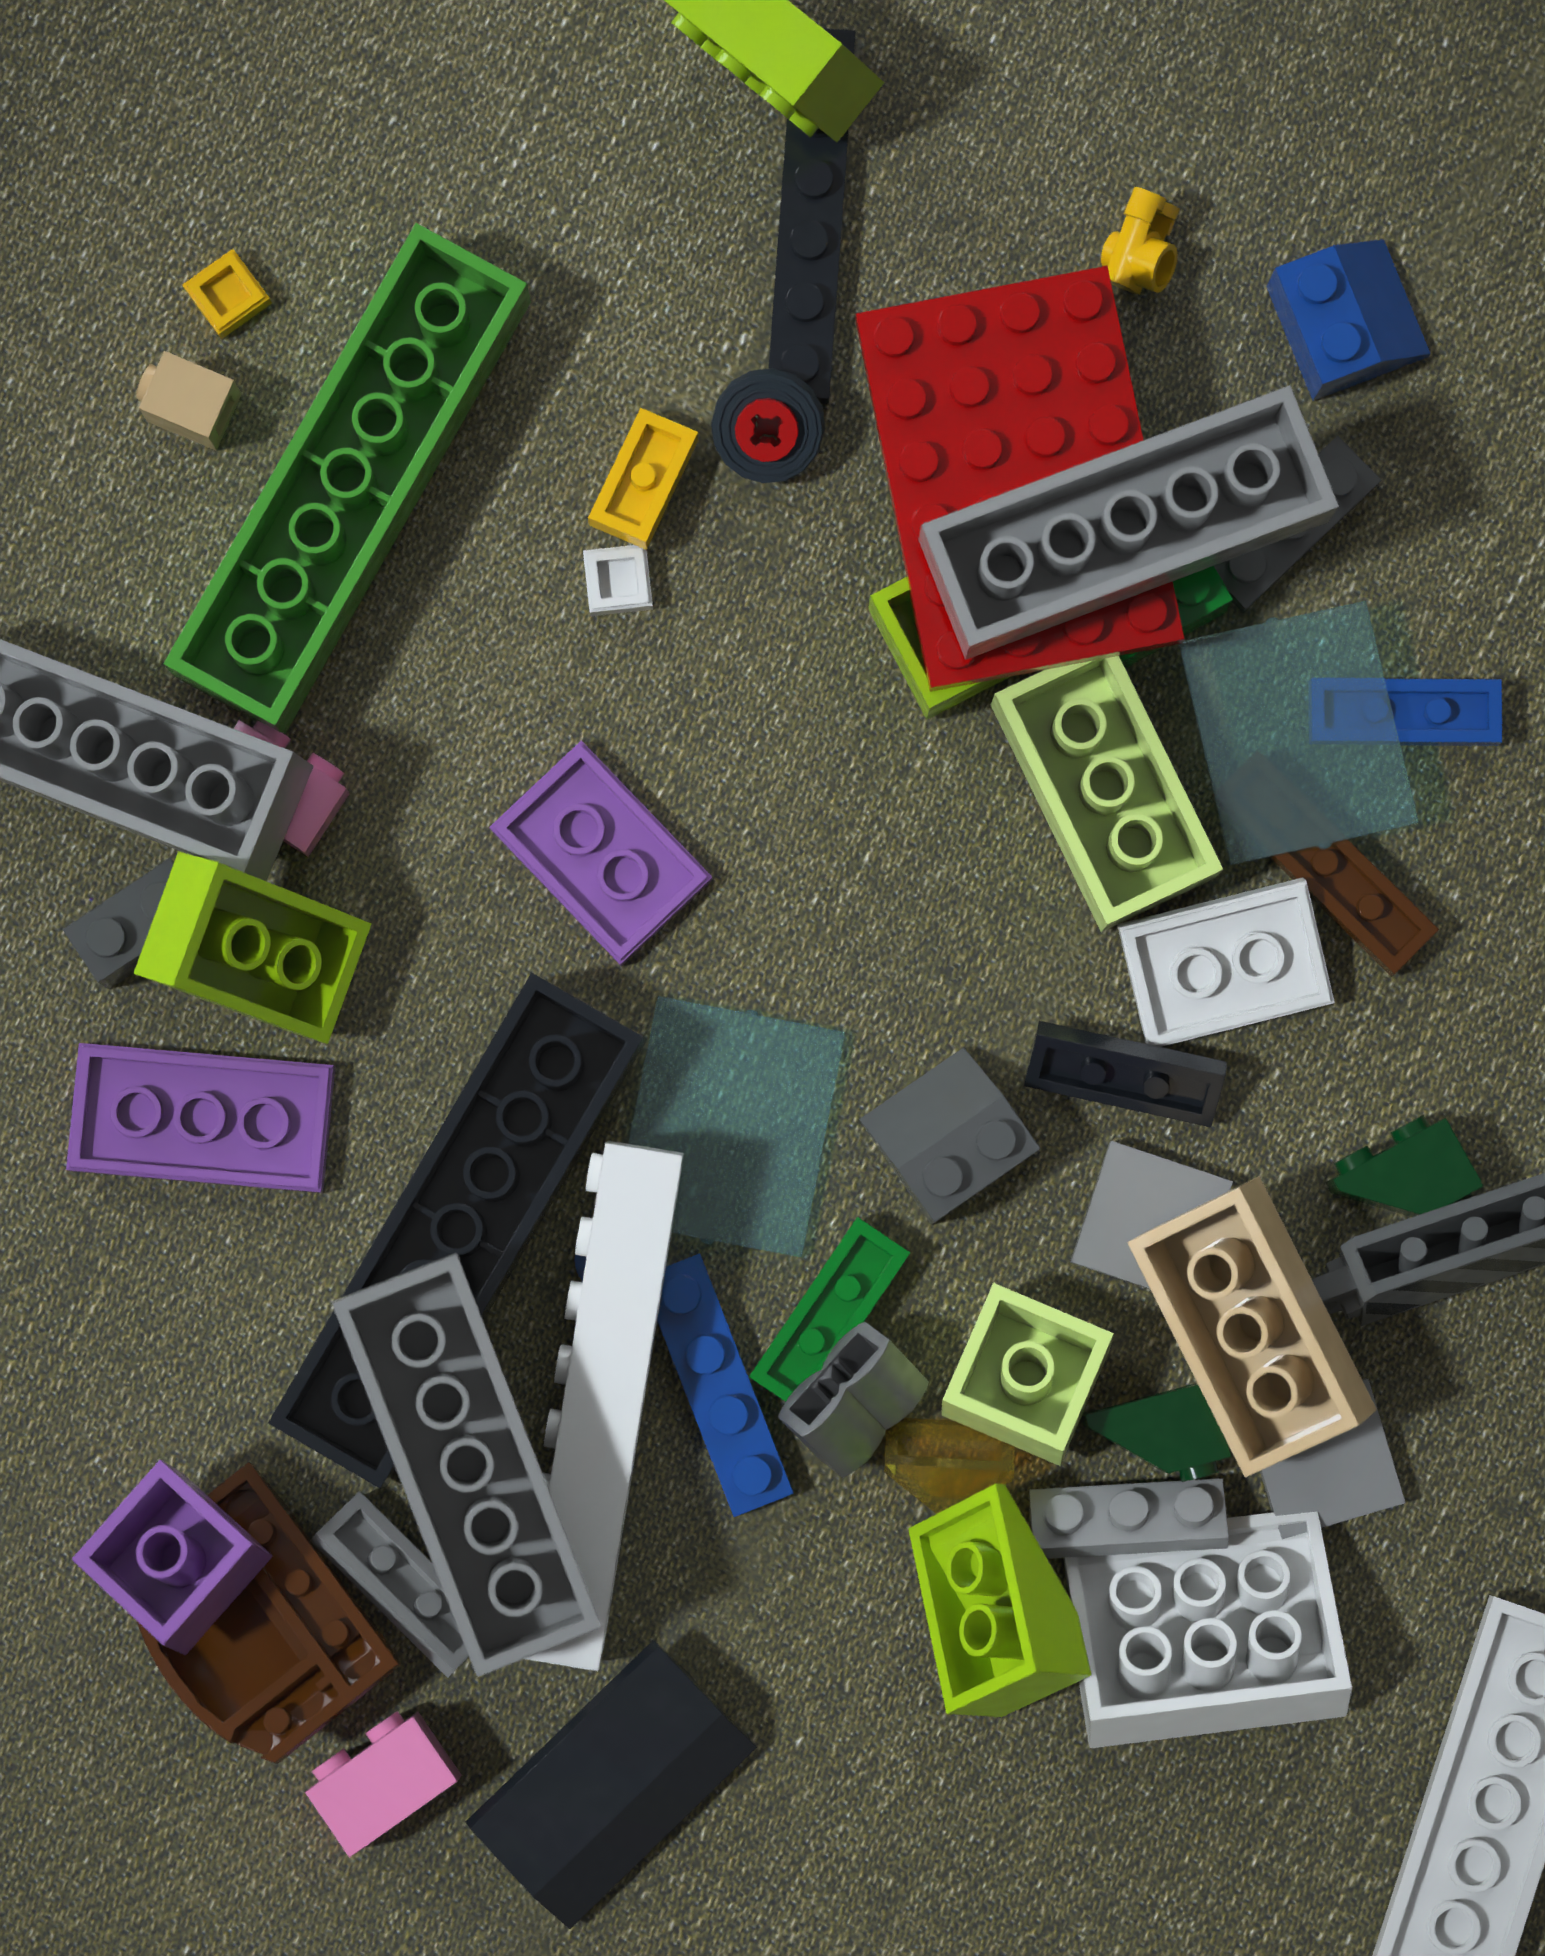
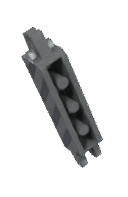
M1545 1173L1352 1237L1340 1246L1339 1258L1325 1264L1327 1273L1312 1279L1328 1313L1332 1314L1343 1311L1346 1319L1358 1317L1361 1326L1545 1265Z

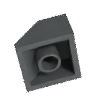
M964 1047L859 1119L931 1225L1041 1149L1004 1095Z

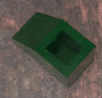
M1424 1114L1390 1132L1396 1144L1376 1155L1372 1154L1367 1145L1335 1162L1334 1165L1339 1175L1325 1182L1331 1194L1409 1217L1450 1205L1484 1186L1447 1119L1444 1118L1429 1125Z

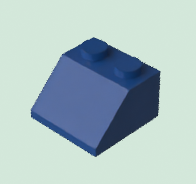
M1384 239L1333 245L1274 269L1266 288L1312 401L1430 356L1431 353Z

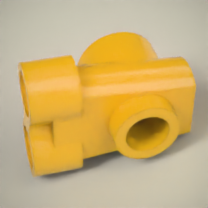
M1134 187L1124 211L1126 217L1121 231H1114L1109 235L1101 253L1102 266H1108L1111 284L1140 295L1143 288L1156 293L1166 288L1175 271L1178 253L1174 244L1164 240L1166 236H1170L1180 211L1178 207L1166 202V199L1158 194Z

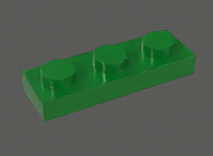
M857 1217L749 1377L786 1402L792 1392L804 1380L822 1369L828 1354L837 1342L851 1329L866 1320L910 1252Z

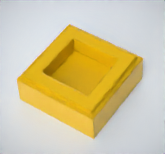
M231 249L182 284L187 294L221 340L272 304L269 296L234 249Z

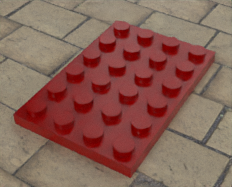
M1108 266L856 313L855 321L930 692L1182 644L1184 634L1172 581L965 660L919 543L921 525L1144 441Z

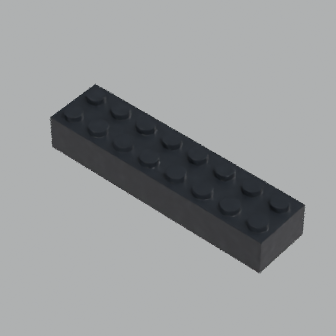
M531 972L342 1297L456 1253L481 1318L484 1321L645 1045L644 1037ZM334 1310L268 1424L382 1489L388 1486L397 1470Z

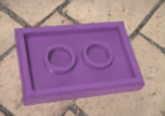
M582 741L489 827L499 840L620 966L627 962L713 880V877Z

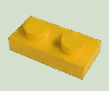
M640 408L589 514V526L647 550L699 441L698 432Z

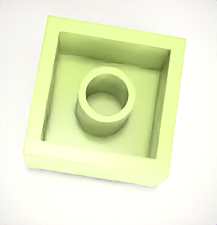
M993 1283L942 1400V1416L1061 1466L1110 1351L1114 1333Z

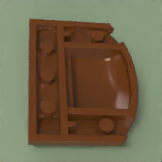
M248 1462L207 1496L272 1554L273 1557L186 1655L162 1645L138 1621L137 1624L156 1666L169 1686L204 1724L228 1742L236 1743L243 1748L263 1754L262 1759L279 1764L400 1667L401 1664L370 1617L366 1616L295 1520V1515L254 1465Z

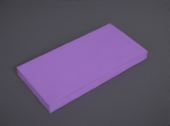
M79 1043L66 1170L323 1193L335 1066Z

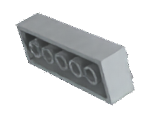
M1289 385L921 525L919 543L966 660L1328 523L1339 505L1292 388Z
M0 639V781L180 852L216 861L267 881L314 767L312 764L293 751Z
M451 1254L334 1300L332 1302L333 1308L476 1676H482L601 1628L600 1621L457 1254Z

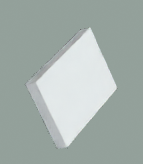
M1303 877L1117 924L1145 1043L1148 1045L1162 1047L1335 1003L1307 881Z

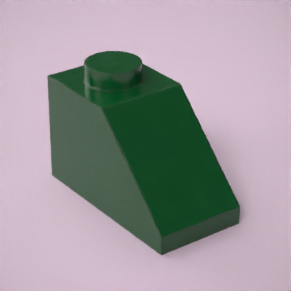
M1198 1383L1083 1413L1081 1416L1084 1427L1162 1472L1169 1474L1179 1471L1182 1482L1216 1474L1219 1472L1216 1461L1232 1457L1228 1443Z

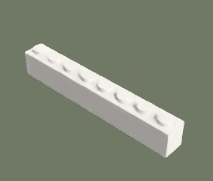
M607 1141L604 1154H591L586 1191L597 1193L593 1218L581 1217L575 1255L587 1258L583 1282L571 1280L565 1319L575 1320L576 1326L572 1346L561 1344L559 1349L554 1383L565 1384L566 1387L562 1410L550 1408L544 1447L554 1448L555 1454L551 1474L542 1473L600 1621L601 1628L524 1658L527 1660L599 1671L602 1662L685 1153Z

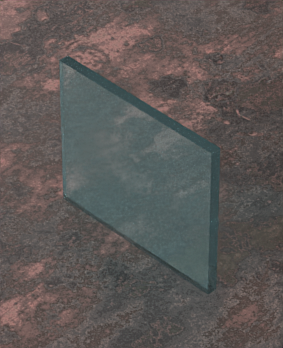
M1366 601L1280 620L1276 617H1271L1262 624L1185 640L1182 644H1179L1230 865L1317 846L1320 849H1327L1335 842L1419 823Z
M662 996L657 997L629 1144L685 1153L672 1233L697 1237L705 1244H712L714 1241L802 1258L845 1032L760 1016L755 1010H747L744 1013Z

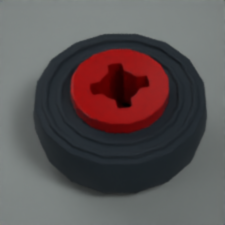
M774 368L752 370L731 381L718 398L711 421L714 446L724 463L742 478L760 483L786 481L805 471L819 453L825 432L823 407L813 389L795 374ZM762 435H774L777 438V440H775L774 437H766Z

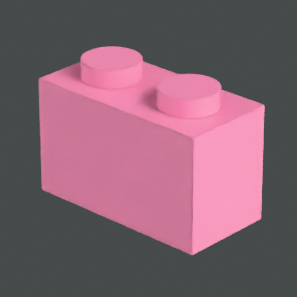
M398 1711L394 1712L365 1733L372 1743L352 1758L343 1748L312 1770L318 1782L305 1793L349 1858L455 1784L462 1776L419 1712H416L405 1721Z

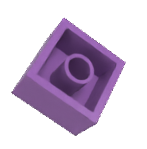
M159 1460L76 1553L72 1560L162 1645L186 1655L273 1555L186 1475L164 1461Z

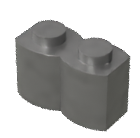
M863 1322L851 1329L837 1342L828 1354L821 1370L809 1376L792 1392L783 1405L778 1418L818 1459L844 1478L871 1458L882 1441L886 1429L900 1422L914 1410L924 1395L929 1381L887 1337L868 1323Z

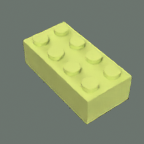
M1119 656L1043 670L994 694L991 707L1101 932L1198 887L1220 874L1223 867Z

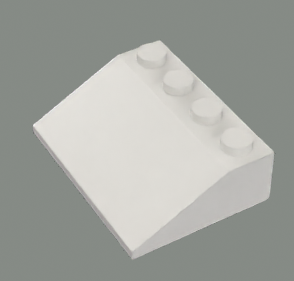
M1318 1511L1275 1516L1274 1512L1227 1518L1229 1540L1228 1548L1063 1558L1068 1596L1078 1612L1092 1676L1079 1681L1089 1749L1347 1716L1352 1686ZM1306 1522L1307 1532L1285 1539L1281 1538L1278 1525Z

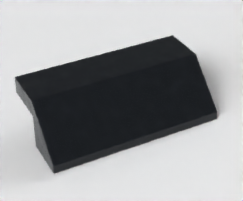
M653 1640L466 1821V1824L529 1894L571 1929L736 1769L757 1746L707 1696L693 1677Z

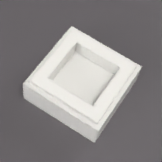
M636 545L583 550L590 616L653 610L647 550Z

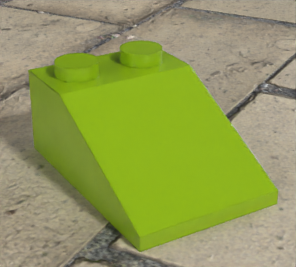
M995 1483L908 1528L946 1714L1004 1717L1092 1676L1078 1612L1005 1484Z

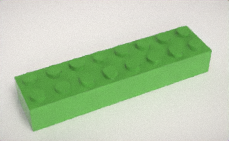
M415 223L163 663L174 677L256 722L260 721L286 734L528 309L531 299L526 282Z

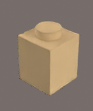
M164 351L158 366L150 364L144 371L138 385L136 398L142 401L139 410L147 422L217 451L242 394L233 379Z

